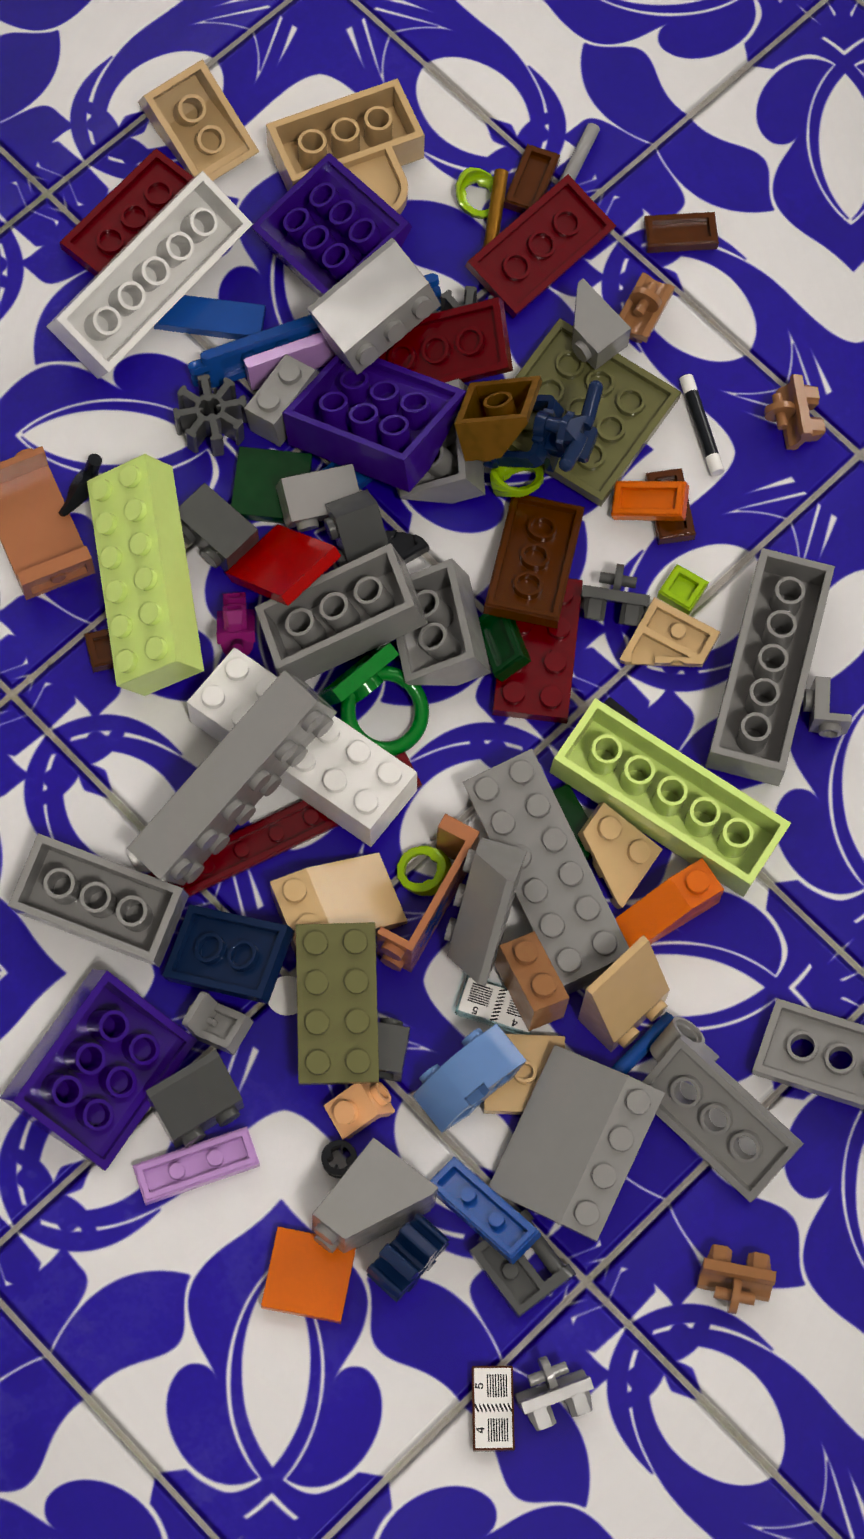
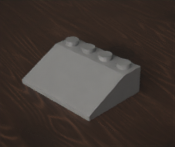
M554 1045L489 1187L500 1197L597 1242L665 1092L622 1072Z

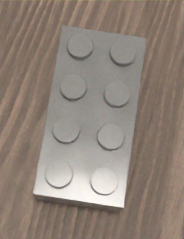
M391 543L321 575L288 606L273 599L255 606L276 670L280 674L285 670L303 681L428 624L406 564Z
M38 833L8 906L18 914L160 968L189 895L179 886Z

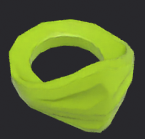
M466 168L460 173L455 184L456 199L459 207L471 217L478 219L488 218L489 209H474L466 199L467 193L465 189L469 185L477 183L480 187H485L490 192L492 191L494 177L481 168Z
M541 465L537 468L498 466V468H492L490 471L491 488L497 497H524L539 489L544 481V469ZM521 471H530L536 475L534 481L522 487L509 486L504 482L513 474Z
M430 846L414 847L406 851L397 864V877L401 885L408 891L419 896H432L436 894L452 865L446 854L437 848ZM418 855L428 856L433 862L437 863V871L434 878L427 879L423 883L411 882L406 875L408 862Z

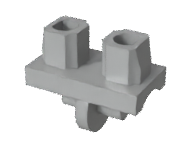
M547 1356L538 1358L540 1371L527 1375L528 1382L532 1388L514 1394L518 1407L524 1415H527L536 1431L547 1429L556 1424L551 1405L565 1400L571 1417H578L593 1410L589 1390L594 1389L591 1377L587 1376L583 1369L569 1373L565 1361L551 1366Z

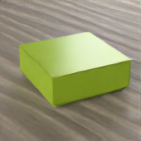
M676 564L659 590L657 598L690 615L707 589L709 582Z

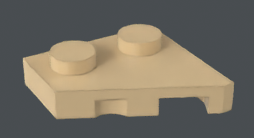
M654 597L621 655L620 663L624 665L703 667L720 636V631Z
M604 802L598 804L578 833L585 850L592 856L593 866L599 878L603 877L613 897L610 899L612 905L617 909L623 908L663 849Z

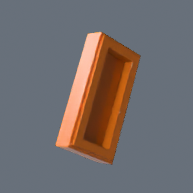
M617 481L614 488L611 516L614 520L685 521L689 485L686 481Z

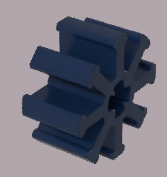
M417 1213L410 1223L407 1222L398 1231L396 1238L390 1244L387 1243L379 1252L380 1256L368 1267L366 1275L394 1301L398 1302L407 1291L410 1292L416 1286L423 1273L432 1268L437 1262L435 1259L446 1250L450 1240L421 1213Z

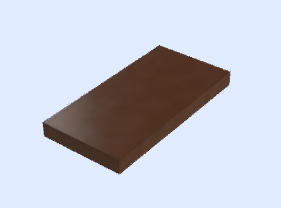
M529 495L511 497L483 614L557 629L585 507Z

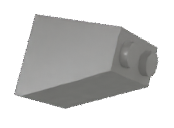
M373 1137L313 1212L312 1231L316 1233L314 1240L330 1253H333L336 1248L343 1253L354 1248L358 1249L412 1221L417 1213L424 1215L430 1212L435 1206L438 1187Z

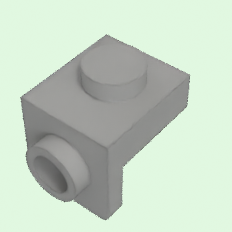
M815 676L811 689H805L803 697V711L809 712V732L819 733L820 736L826 738H836L847 734L852 723V715L830 713L831 677Z
M201 991L195 1001L189 1006L186 1016L182 1021V1025L197 1040L233 1056L254 1023L248 1015L217 1003L210 994Z

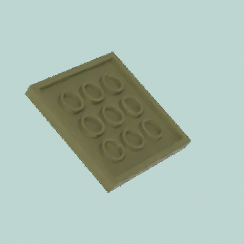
M559 318L515 378L541 376L542 384L538 395H552L564 409L562 418L566 415L567 411L575 412V415H581L587 389L591 381L598 380L603 384V391L593 424L598 430V437L589 461L587 463L577 461L573 469L568 472H564L559 468L561 457H559L554 472L546 471L545 465H541L545 473L601 507L614 490L616 482L622 479L678 402L681 391L620 354H616L595 370L588 362H582L575 355L572 349L573 326ZM532 411L528 424L508 450L528 452L531 449L534 419L539 411Z

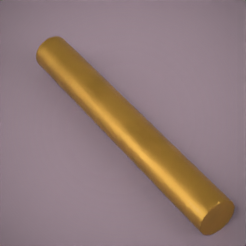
M499 168L494 171L483 247L500 233L509 173L505 169Z

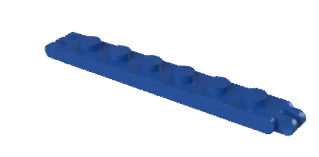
M434 273L424 275L440 302L441 289L438 286V275ZM308 315L203 351L200 354L201 359L188 364L189 373L192 375V384L198 387L197 377L205 374L210 375L211 388L222 386L225 377L232 381L245 378L247 376L243 359L320 333L321 331L312 316Z

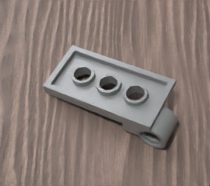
M777 998L752 1073L762 1078L864 1110V1025ZM799 1039H806L813 1044L814 1050L807 1057H799L792 1052V1044ZM844 1051L851 1056L852 1063L845 1069H837L830 1064V1056L834 1052Z
M674 1017L650 1046V1052L658 1064L642 1082L665 1092L656 1115L751 1203L804 1143L716 1063L719 1056L705 1044L704 1035L692 1022L682 1017ZM681 1081H688L694 1085L697 1092L695 1100L686 1099L681 1094ZM710 1109H719L724 1113L726 1117L725 1127H717L711 1122L709 1118ZM741 1136H747L754 1141L756 1145L755 1155H748L740 1149L739 1138Z

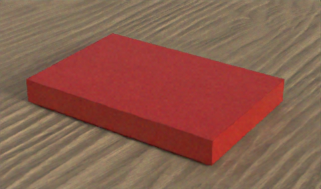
M277 524L225 573L231 582L288 606L340 558L341 554L334 545Z

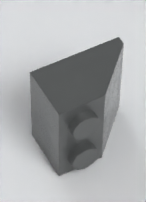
M216 1049L146 1090L151 1108L175 1149L183 1144L187 1148L200 1142L206 1136V1130L216 1124H219L220 1127L230 1124L241 1115L239 1111L244 1108L243 1099Z

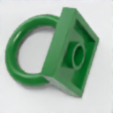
M387 643L369 651L318 694L330 706L341 703V720L393 756H396L411 749L423 736L429 719V704L421 685L406 684L403 670L386 666L399 655L392 644ZM383 681L394 682L403 687L410 695L414 706V719L409 730L402 737L387 742L375 740L365 734L356 718V703L373 692Z

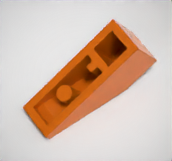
M701 858L671 876L615 919L629 948L643 935L649 940L650 944H653L718 904L724 888L704 859Z

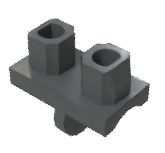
M617 563L615 574L600 572L599 583L613 585V589L583 585L581 598L585 599L584 619L604 622L607 602L622 604L619 624L638 627L644 608L649 606L650 595L620 591L621 586L636 588L637 577L623 575L624 564Z

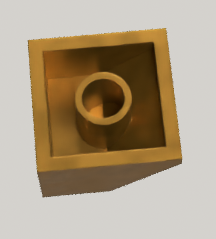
M541 376L472 382L469 384L454 424L465 461L479 460L488 462L501 458L529 422L542 384Z

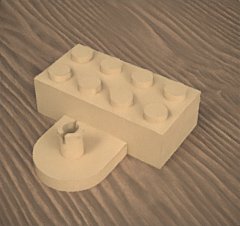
M398 78L266 124L267 147L287 191L330 153L397 213L401 214L408 200V182L401 166L424 158L425 135Z

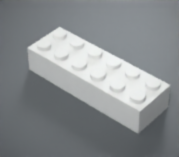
M201 171L141 229L46 327L99 379L113 369L253 223L204 171Z
M234 647L187 701L190 722L218 742H221L278 677ZM334 716L332 718L334 723L328 732L320 738L315 737L306 747L308 752L304 759L295 767L289 766L280 776L282 779L280 785L372 847L417 792V772Z

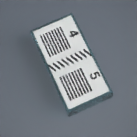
M467 975L455 1015L489 1026L498 1024L502 1030L514 1034L531 1035L532 1030L528 1031L507 987L488 981L486 986H482Z

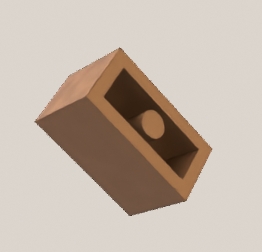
M535 931L499 945L494 966L506 989L509 991L528 1031L563 1018L570 997Z

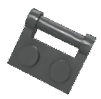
M527 1209L520 1212L525 1219L535 1226L532 1223L534 1217ZM542 1235L531 1248L552 1274L545 1281L542 1280L524 1254L512 1265L485 1240L473 1247L469 1252L518 1318L576 1275L569 1264L564 1265Z

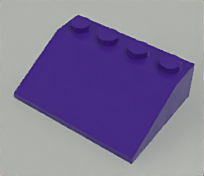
M328 153L262 215L251 228L270 252L318 297H321L391 238L402 247L412 226L332 154Z
M336 355L282 412L288 444L341 466L353 464L356 472L410 492L430 470L461 408L466 390L377 358L357 375Z
M92 969L3 1092L0 1099L45 1132L106 1171L151 1107L146 1090L173 1075L197 1040L109 971Z

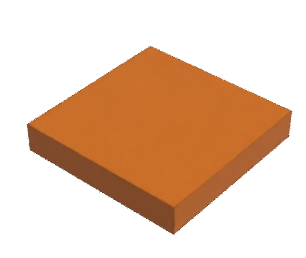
M277 1227L261 1309L341 1324L356 1248L346 1253L336 1248L333 1253H330L314 1240L316 1236L314 1233Z

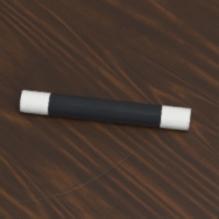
M692 374L683 375L679 378L710 474L711 476L721 475L725 470Z

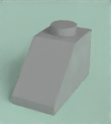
M583 278L577 285L572 349L582 362H588L596 370L628 346L631 328Z

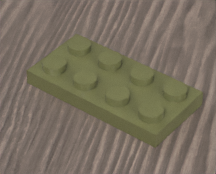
M375 922L296 925L299 1085L379 1083Z

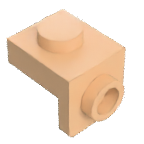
M381 1082L353 1084L323 1105L342 1140L350 1139L378 1118L389 1117L395 1112L391 1104L390 1092Z

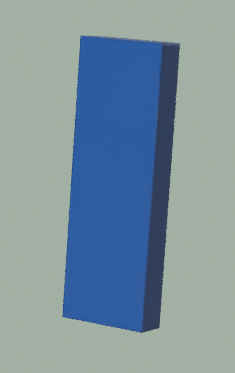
M184 295L154 325V329L238 340L263 331L266 306Z
M455 1156L430 1180L438 1187L437 1198L512 1265L541 1237L540 1231Z

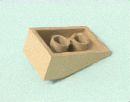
M203 59L148 92L138 101L157 134L183 168L193 177L204 171L214 181L259 153L258 148Z
M379 852L304 868L270 881L271 896L281 921L284 925H288L295 931L291 940L295 956L296 925L375 922L377 935L380 927L391 930L408 923Z
M644 935L587 987L578 1020L610 1052L619 1044L626 1048L640 1034L637 1027L647 1018L653 1022L668 1007L665 1001L670 989L651 944Z

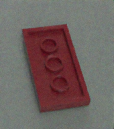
M156 148L60 241L61 250L96 276L194 177Z
M567 174L468 260L465 267L494 298L499 297L504 301L505 310L514 319L615 229L616 225Z
M496 297L432 313L379 358L444 383L460 379L465 383L513 371L504 301Z
M568 579L557 629L515 620L531 662L503 682L496 678L492 715L567 724L583 580Z

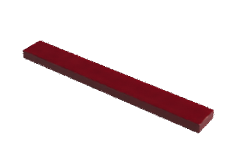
M406 752L395 756L414 769ZM417 776V789H418V788L422 787V783H421L420 779H419L418 776ZM302 800L228 835L230 837L228 844L218 854L214 855L212 853L202 864L204 866L203 872L192 883L188 884L186 882L184 886L171 884L183 888L189 895L188 898L339 825ZM152 872L147 874L157 878Z

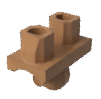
M642 272L619 314L631 328L630 340L636 343H642V341L647 343L674 293L675 286L658 282Z
M792 374L790 382L779 388L772 395L773 403L764 408L765 419L776 422L778 430H783L786 450H797L804 442L818 441L826 432L824 419L821 417H810L809 410H813L819 404L818 387L805 385L803 375Z
M713 1244L707 1258L704 1257L698 1275L697 1288L714 1291L713 1298L727 1300V1312L732 1314L737 1313L739 1303L754 1306L755 1299L769 1302L777 1271L771 1270L770 1256L764 1253L752 1252L748 1253L746 1265L731 1263L732 1250L728 1246Z

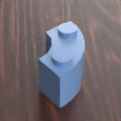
M495 1024L485 1032L480 1028L471 1032L461 1042L464 1046L441 1067L436 1064L419 1078L423 1084L414 1093L413 1097L441 1133L469 1116L486 1098L510 1081L527 1061L498 1024Z

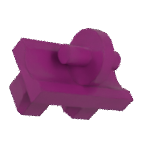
M245 592L223 594V611H217V644H221L222 651L226 655L234 647L245 655H249L253 649L255 642V610L247 609Z

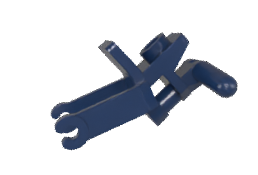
M593 380L589 383L581 415H575V412L567 411L566 415L562 418L564 409L552 395H538L532 410L539 412L534 419L531 449L528 452L506 451L501 458L484 462L483 465L488 468H498V466L537 468L544 464L546 471L554 472L559 457H561L559 468L564 472H568L573 469L577 461L587 463L598 437V430L593 424L599 407L603 384L598 380Z

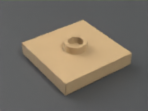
M506 1034L527 1061L510 1081L484 1100V1114L522 1115L554 1045L565 1049V1036Z

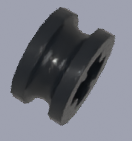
M335 1140L325 1146L322 1151L321 1161L325 1171L330 1176L341 1179L358 1156L355 1148L345 1140ZM339 1149L342 1154L347 1151L351 1155L346 1159L347 1166L339 1169L337 1164L334 1168L329 1165V1162L334 1159L332 1153Z

